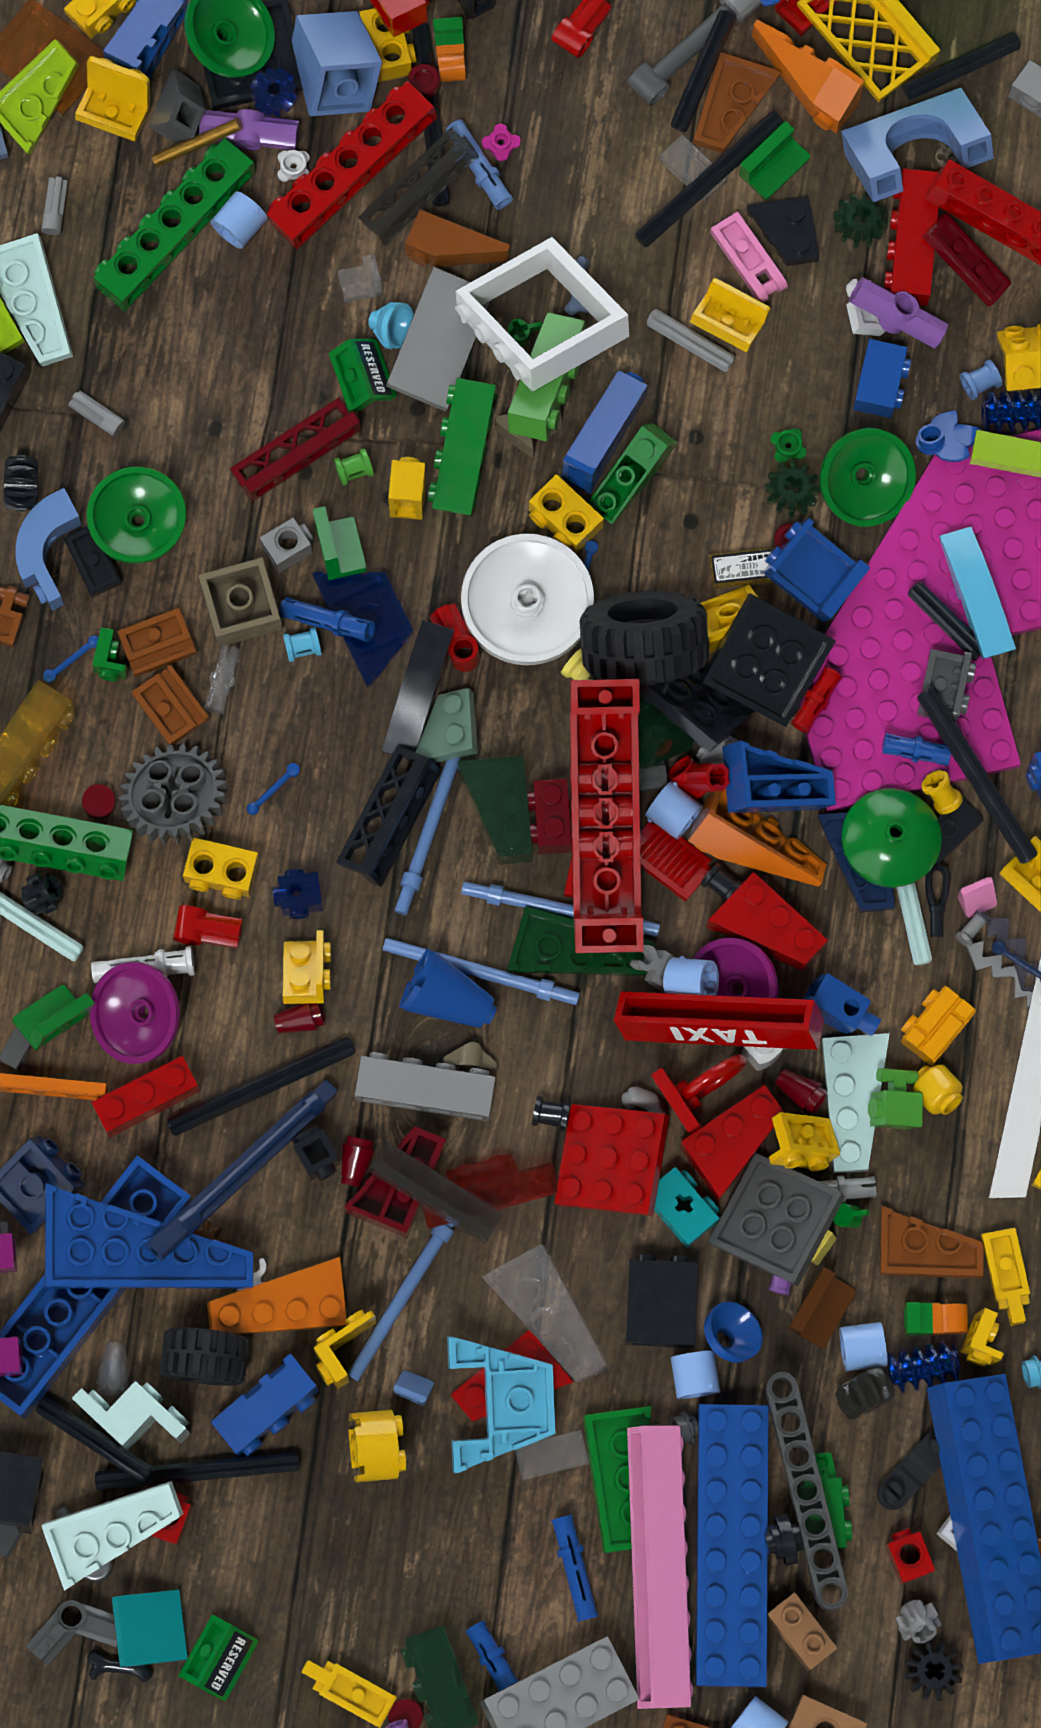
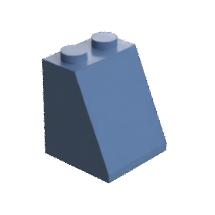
M358 11L297 15L291 41L309 115L321 116L369 112L372 107L382 61Z

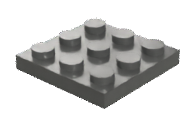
M755 1153L708 1243L798 1287L846 1196L842 1192L797 1171L787 1169L781 1165H772L768 1158Z

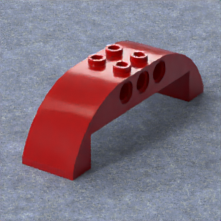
M639 679L570 680V790L575 953L644 952L640 863Z

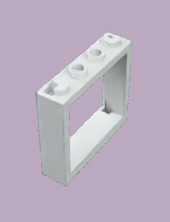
M553 237L455 291L457 302L455 310L461 316V322L468 323L474 330L478 340L481 343L486 342L492 349L496 359L500 363L505 362L511 369L515 379H521L532 392L629 337L628 314ZM548 269L598 323L532 359L482 305Z

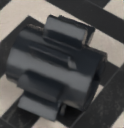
M37 872L26 878L28 885L21 888V897L24 905L29 910L35 911V914L43 911L48 914L59 908L56 902L63 899V888L56 877L50 876L49 872L42 875Z

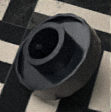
M787 1514L774 1516V1525L769 1526V1533L764 1534L767 1552L769 1555L775 1553L777 1560L783 1559L785 1566L797 1564L798 1551L804 1550L798 1523L791 1524Z

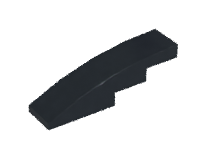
M422 620L391 717L382 752L392 755L396 746L416 752L434 703V696L445 667L444 663L455 633L454 630Z

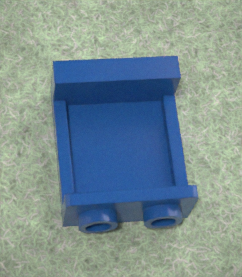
M808 518L802 523L796 521L784 535L788 541L781 549L776 546L765 559L768 566L762 573L824 623L833 617L869 571L870 567L861 559L857 562L852 560L812 527L814 522Z

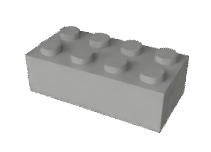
M607 1636L480 1702V1705L492 1728H586L638 1701L639 1697Z

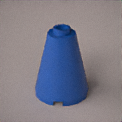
M427 948L413 970L415 974L411 982H407L399 1007L406 1012L481 1028L484 1023L489 1025L497 1010V1007L493 1005L494 998L438 952Z

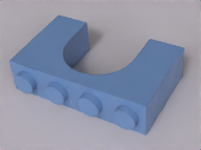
M962 88L841 131L844 154L873 202L903 192L900 166L892 153L900 145L908 141L920 138L939 140L950 147L964 168H969L994 158L991 133Z

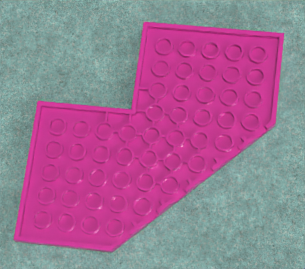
M1041 429L1011 437L1041 442ZM973 445L968 448L970 457L963 461H943L936 454L932 458L915 486L910 499L902 507L869 561V571L847 597L825 633L835 639L836 642L808 689L811 690L824 667L837 671L843 677L828 700L830 704L827 709L822 710L809 734L805 733L813 765L833 771L836 805L825 808L826 813L851 808L860 798L879 789L894 788L910 793L922 791V781L928 774L937 770L948 773L950 784L967 780L952 754L948 766L924 761L914 763L908 758L881 753L885 733L910 738L920 736L926 741L945 744L930 719L917 716L919 707L917 696L922 693L931 649L962 656L965 654L908 596V591L917 582H922L970 629L961 599L958 600L939 536L972 527L995 585L1011 635L1014 636L1041 629L1040 477L970 464ZM980 657L976 661L971 659L970 663H975L976 668L973 682H966L964 694L970 695L966 715H959L956 725L988 775L1019 768L1021 763L992 658L982 660V657ZM804 698L802 699L800 705L798 706L799 709H800V707L802 706V703H803L804 700H805Z

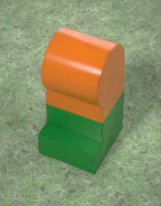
M462 17L433 19V33L440 82L466 81Z
M906 1302L903 1306L904 1337L968 1333L967 1304Z

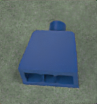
M828 973L813 979L803 997L805 1000H815L825 1024L845 1034L859 1029L872 1036L881 1022V1018L867 1011L871 1003L870 999ZM844 1006L848 1010V1015L844 1011Z

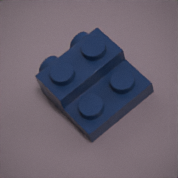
M37 1136L30 1138L0 1169V1202L30 1235L36 1233L45 1224L46 1183L73 1194L78 1193L85 1186L80 1180L82 1177L80 1169L72 1162L65 1163L57 1155L60 1151L59 1147L48 1137L42 1138Z

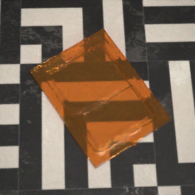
M28 0L0 33V70L13 79L54 39L59 40L79 63L74 76L55 109L64 116L88 87L87 61L89 57L104 58L103 50L36 1Z

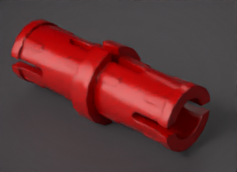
M829 667L823 668L815 685L811 690L806 691L803 696L805 700L790 722L794 728L809 734L817 717L822 710H826L829 706L828 700L843 678L837 671Z

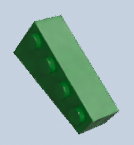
M461 378L456 379V385H449L446 404L452 406L449 418L443 417L440 436L445 437L443 450L437 449L434 469H438L439 474L437 483L431 482L428 493V501L433 502L432 508L434 510L473 517L481 479L480 467L484 463L488 439H486V436L491 429L494 417V407L492 405L493 401H497L499 393L496 385Z

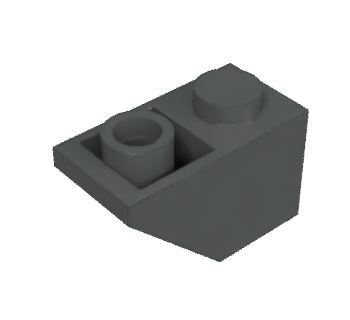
M171 70L148 127L173 143L194 138L205 111L200 85L177 70Z

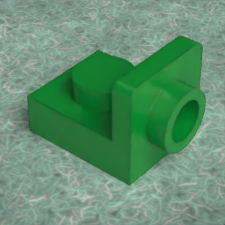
M101 627L92 664L94 673L99 674L98 677L100 679L110 682H117L118 678L127 679V666L111 662V660H117L120 641L115 640L114 630Z

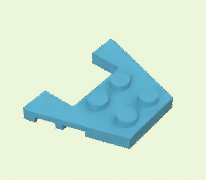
M453 1336L447 1337L448 1368L484 1367L487 1437L451 1440L452 1471L454 1473H460L469 1467L484 1461H490L494 1457L517 1450L555 1434L552 1364Z

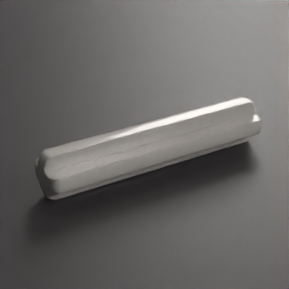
M654 309L650 313L646 323L650 328L724 372H727L733 365L735 356L658 309Z

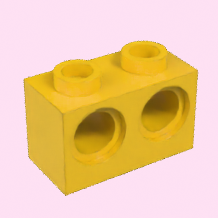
M374 8L359 11L360 18L382 61L377 82L408 76L411 71V63H416L413 43L407 44L405 34L409 33V31L393 38L389 31L382 32L377 29L384 22ZM391 53L400 56L398 60L393 62L387 61L384 57Z
M402 457L400 461L392 460L388 496L390 517L423 520L426 490L425 463H421L413 457Z
M557 474L529 500V511L531 512L529 517L542 529L546 526L554 534L553 539L566 545L575 554L603 528L604 518ZM548 500H555L560 503L561 507L556 511H548L544 508L543 504ZM572 522H579L585 529L575 534L571 533L567 526Z
M193 837L183 878L185 883H189V888L196 891L208 892L210 888L222 891L221 895L230 899L241 900L242 896L250 898L260 860L258 852ZM202 860H209L214 864L212 870L207 874H200L195 870L196 865ZM233 868H242L246 871L245 877L238 882L231 881L228 878V873Z

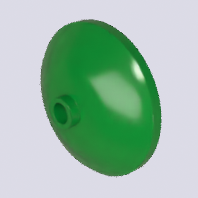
M190 0L184 18L185 34L192 52L206 68L224 77L242 78L253 74L265 65L273 51L275 33L271 16L261 0ZM217 32L222 35L223 41L218 37Z
M877 428L857 429L842 436L827 452L820 470V489L828 508L841 520L861 527L877 526L898 515L904 504L909 501L916 480L914 460L907 446L895 435ZM863 468L865 471L864 476L857 479V471Z
M128 467L111 473L96 486L87 506V524L94 542L106 555L124 563H148L163 557L178 543L185 528L186 507L180 490L166 475L146 467ZM140 517L144 519V523L141 526H135L132 524L133 520Z
M886 788L866 794L851 807L843 822L841 843L848 863L860 877L877 886L898 888L917 882L932 869L940 854L942 834L935 813L925 801L908 791ZM897 828L901 836L899 838L892 837L890 829Z

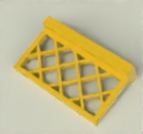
M799 0L797 2L798 8L851 71L864 80V86L878 103L921 69L927 68L934 63L939 55L940 49L899 0H829L828 15L815 13L808 5L813 0ZM834 1L851 2V17L832 15ZM856 3L870 5L874 10L873 20L855 18ZM832 22L850 24L849 39L836 38L831 32ZM854 25L872 27L871 42L853 40ZM877 28L890 29L894 34V45L876 43ZM842 45L848 46V50H846ZM852 46L870 48L869 63L856 62L851 56ZM875 49L893 51L892 66L873 64ZM897 52L910 53L917 63L911 68L896 67ZM873 71L891 73L890 84L881 91L872 81ZM895 73H896V74H902V75H900L898 78L895 79Z

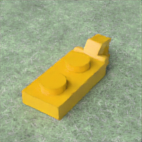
M1010 1228L981 1234L995 1302H997L999 1310H1007L1010 1326L1024 1324L1026 1319L1023 1305L1030 1303V1290L1016 1229Z
M307 1660L301 1671L303 1674L316 1680L312 1689L318 1691L319 1695L378 1728H381L397 1698L337 1663L333 1664L327 1661L324 1668Z

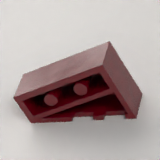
M414 1126L386 1158V1161L370 1176L364 1186L343 1207L344 1212L408 1239L447 1146L446 1139Z

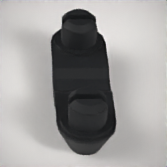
M935 1431L927 1434L882 1482L877 1491V1498L881 1506L888 1510L900 1509L941 1466L940 1449L936 1441Z

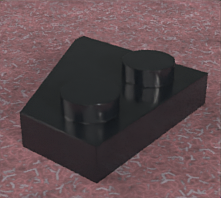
M809 196L747 205V215L750 219H754L763 231L762 235L770 245L776 248L778 256L786 266L819 262Z

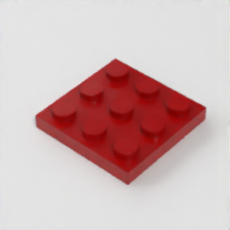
M571 1104L554 1204L562 1207L653 1217L670 1116L664 1113Z

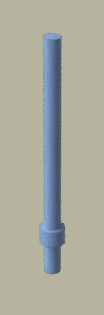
M461 757L446 760L409 870L404 872L400 882L402 890L394 910L399 914H408L414 893L420 889L423 880L421 873Z
M463 882L462 895L485 899L488 904L500 906V903L522 908L527 906L574 919L573 905L503 890L504 886L490 884V887ZM643 920V934L658 937L660 924Z
M386 938L383 945V951L418 961L426 950L425 948ZM439 953L464 974L537 994L536 998L546 1001L555 999L577 1005L580 992L555 986L553 981L543 978L541 981Z
M454 1200L441 1222L437 1221L430 1232L432 1237L347 1372L350 1378L357 1382L359 1381L443 1243H448L454 1233L452 1228L465 1209V1206L460 1202Z

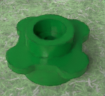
M793 428L791 430H784L781 433L775 432L771 435L770 442L775 446L776 453L774 458L778 463H785L788 459L793 458L801 460L805 457L806 449L802 446V432L799 429ZM790 443L791 448H786L785 444Z

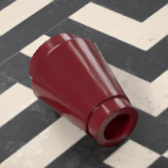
M321 1003L296 1004L278 1014H274V1022L279 1034L318 1031L320 1026L326 1025L325 1013Z
M787 1068L782 1071L775 1083L803 1112L809 1111L812 1114L820 1108L828 1091L822 1088V1083L793 1071L791 1072Z
M347 1135L346 1143H342V1178L340 1183L356 1187L361 1186V1182L375 1153V1150L372 1149L374 1141Z

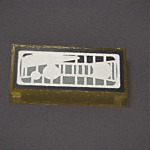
M775 547L709 554L712 588L773 582L762 572L768 566L765 559Z

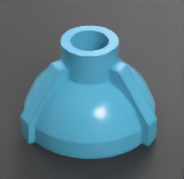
M390 302L370 314L369 327L386 349H399L402 346L414 314L408 304Z

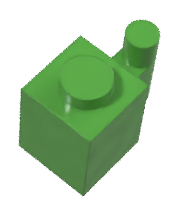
M878 1068L876 1079L880 1082H888V1090L871 1093V1099L868 1103L870 1127L904 1130L922 1127L923 1093L906 1092V1084H915L918 1080V1072Z

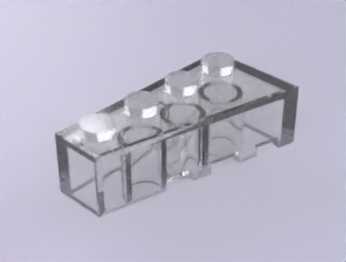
M540 1244L482 1276L576 1382L582 1383L610 1368L607 1359L546 1246Z

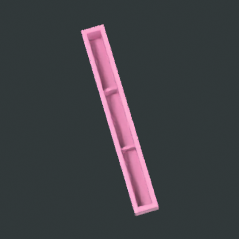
M680 1426L627 1428L636 1682L637 1695L639 1697L637 1709L691 1707L693 1685L690 1681L689 1664L692 1652L688 1639L690 1614L687 1610L689 1580L686 1575L685 1561L688 1547L684 1535L686 1509L683 1505L685 1475L682 1470L681 1458L684 1445L683 1438L681 1437Z

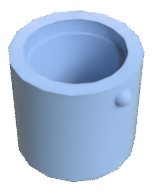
M236 191L210 222L216 232L236 248L243 249L267 221V215L252 199Z
M669 782L655 798L645 816L648 818V822L653 821L678 840L694 822L703 805L680 789L677 782Z
M684 956L669 960L663 978L665 993L717 995L719 972L714 961L686 959Z
M881 1322L839 1328L840 1348L845 1371L887 1366L886 1343Z
M714 1351L691 1352L670 1358L677 1399L697 1398L720 1393Z
M755 1696L731 1728H785L789 1722Z

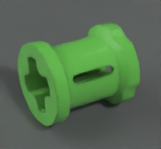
M365 448L360 449L356 455L341 460L339 458L333 460L342 486L348 485V481L365 475L368 477L374 476Z

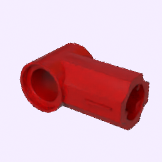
M582 0L572 15L565 17L559 23L552 35L551 41L577 59L580 58L590 46L596 30L611 12L612 6L606 0Z
M455 603L446 604L436 609L435 612L429 615L431 622L452 629L455 632L448 651L453 667L460 672L474 670L480 661L477 641L471 636ZM461 648H469L473 651L471 656L465 659L456 656L457 651Z
M685 756L678 760L668 773V777L673 782H677L678 787L695 800L706 792L724 791L730 783L728 779L729 770L723 763L697 764L690 756Z
M180 905L173 940L188 945L207 943L238 949L243 919L210 914L207 910L199 907Z

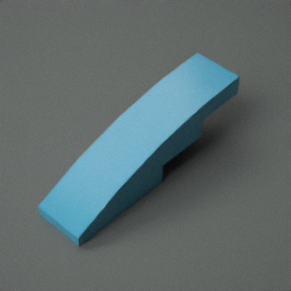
M972 527L939 536L958 600L961 599L970 630L973 629L982 660L1015 650L1016 647L1001 602Z

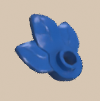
M955 410L944 412L934 417L931 424L925 425L919 430L916 437V446L921 453L926 455L936 454L943 461H963L970 457L968 448L974 444L976 430L981 429L970 425L958 424V416Z

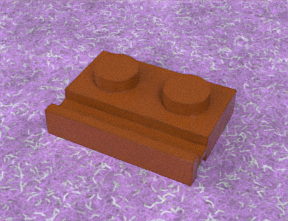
M180 608L117 631L135 678L197 654Z
M169 665L163 672L156 674L131 691V694L166 743L173 746L195 731L198 726L209 721V716L173 667Z

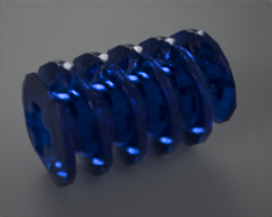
M1028 390L1025 399L1020 391H1015L1012 399H1010L1008 392L1002 391L999 400H997L994 392H989L985 401L982 398L981 404L983 431L988 432L990 425L994 424L997 433H1001L1003 424L1007 423L1012 433L1015 431L1016 424L1020 423L1023 431L1027 432L1030 422H1033L1036 430L1040 431L1041 390L1038 398L1033 390Z
M953 1341L951 1350L946 1342H939L937 1352L933 1345L927 1344L924 1355L917 1346L913 1347L911 1358L904 1349L899 1350L897 1360L891 1352H887L886 1367L892 1389L894 1385H897L902 1394H905L906 1385L909 1382L915 1391H919L920 1380H924L929 1388L933 1386L934 1377H937L941 1384L946 1383L947 1375L949 1374L954 1381H959L960 1365Z

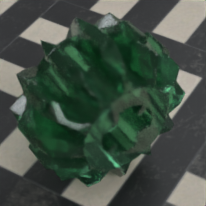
M866 191L862 193L861 199H857L856 195L851 193L849 194L848 202L840 200L838 203L839 210L833 214V220L837 222L834 225L835 233H843L841 238L843 243L848 242L850 239L854 240L853 247L855 249L859 247L860 241H863L869 248L872 246L873 238L881 240L883 237L882 230L888 226V220L883 218L887 214L886 207H878L880 200L876 202L867 200L868 194ZM855 217H861V221L865 218L866 223H859L860 219L856 222Z
M795 460L791 461L790 469H787L782 463L778 464V473L770 472L768 474L770 483L765 484L764 491L770 494L767 497V503L769 505L778 503L775 511L777 514L782 513L784 508L789 509L788 517L790 518L794 517L795 509L802 515L807 514V506H816L817 499L814 496L819 495L821 491L820 487L815 485L818 481L817 474L807 475L809 471L808 464H805L801 470L796 469L797 462ZM787 485H790L793 489L798 487V493L795 494L793 490L786 491Z

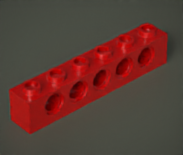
M408 81L401 87H394L388 93L386 101L378 109L373 108L364 116L363 123L354 131L349 130L340 139L339 145L331 153H324L317 160L316 167L310 173L298 177L292 185L293 189L284 197L279 196L270 204L269 211L266 213L270 224L298 250L437 119L434 106ZM400 114L405 116L403 121L398 124L389 122L394 115ZM377 136L381 138V141L375 146L366 145L367 140L371 137ZM353 158L358 160L357 164L352 168L342 167L347 159ZM330 180L334 182V185L329 190L319 189L320 184L324 181ZM301 203L311 204L310 208L305 212L299 213L295 211L296 207Z
M949 159L936 175L924 199L1041 266V212Z

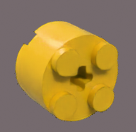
M392 1409L350 1413L349 1421L355 1420V1429H349L352 1469L359 1468L360 1475L354 1476L355 1482L398 1479L399 1472L406 1471L405 1451L399 1450L398 1437L403 1436L401 1415H394Z

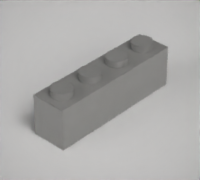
M370 1052L369 1057L361 1056L355 1090L356 1101L489 1122L495 1088V1077L489 1076L490 1071L479 1068H470L469 1073L456 1071L455 1065L447 1063H436V1067L423 1066V1061L415 1058H403L402 1062L389 1060V1055Z

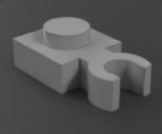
M644 945V961L632 960L630 964L636 970L648 971L644 980L665 993L663 987L664 971L669 960L676 957L667 951H656L654 947Z

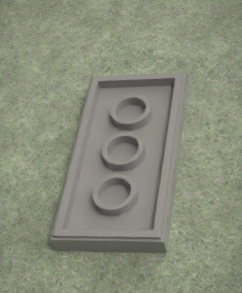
M432 268L386 387L443 411L448 409L449 404H446L449 385H456V379L460 378L476 338L474 330L468 323L461 322V316L455 310V306H457L455 291L471 282L438 268ZM489 302L482 305L485 310H487Z

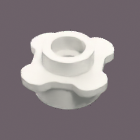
M297 150L280 152L278 154V161L280 162L279 180L287 182L290 179H297L303 174L307 175L309 173L307 170V162L310 160L309 154L306 151ZM292 164L297 165L295 169H292L290 166Z

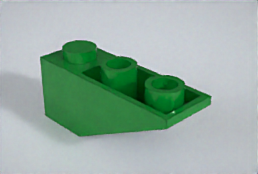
M653 423L643 425L591 497L588 504L610 524H614L660 469L678 442Z

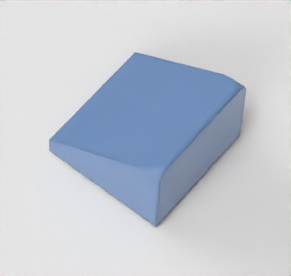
M404 1370L395 1383L393 1391L395 1395L423 1406L427 1403L434 1382Z

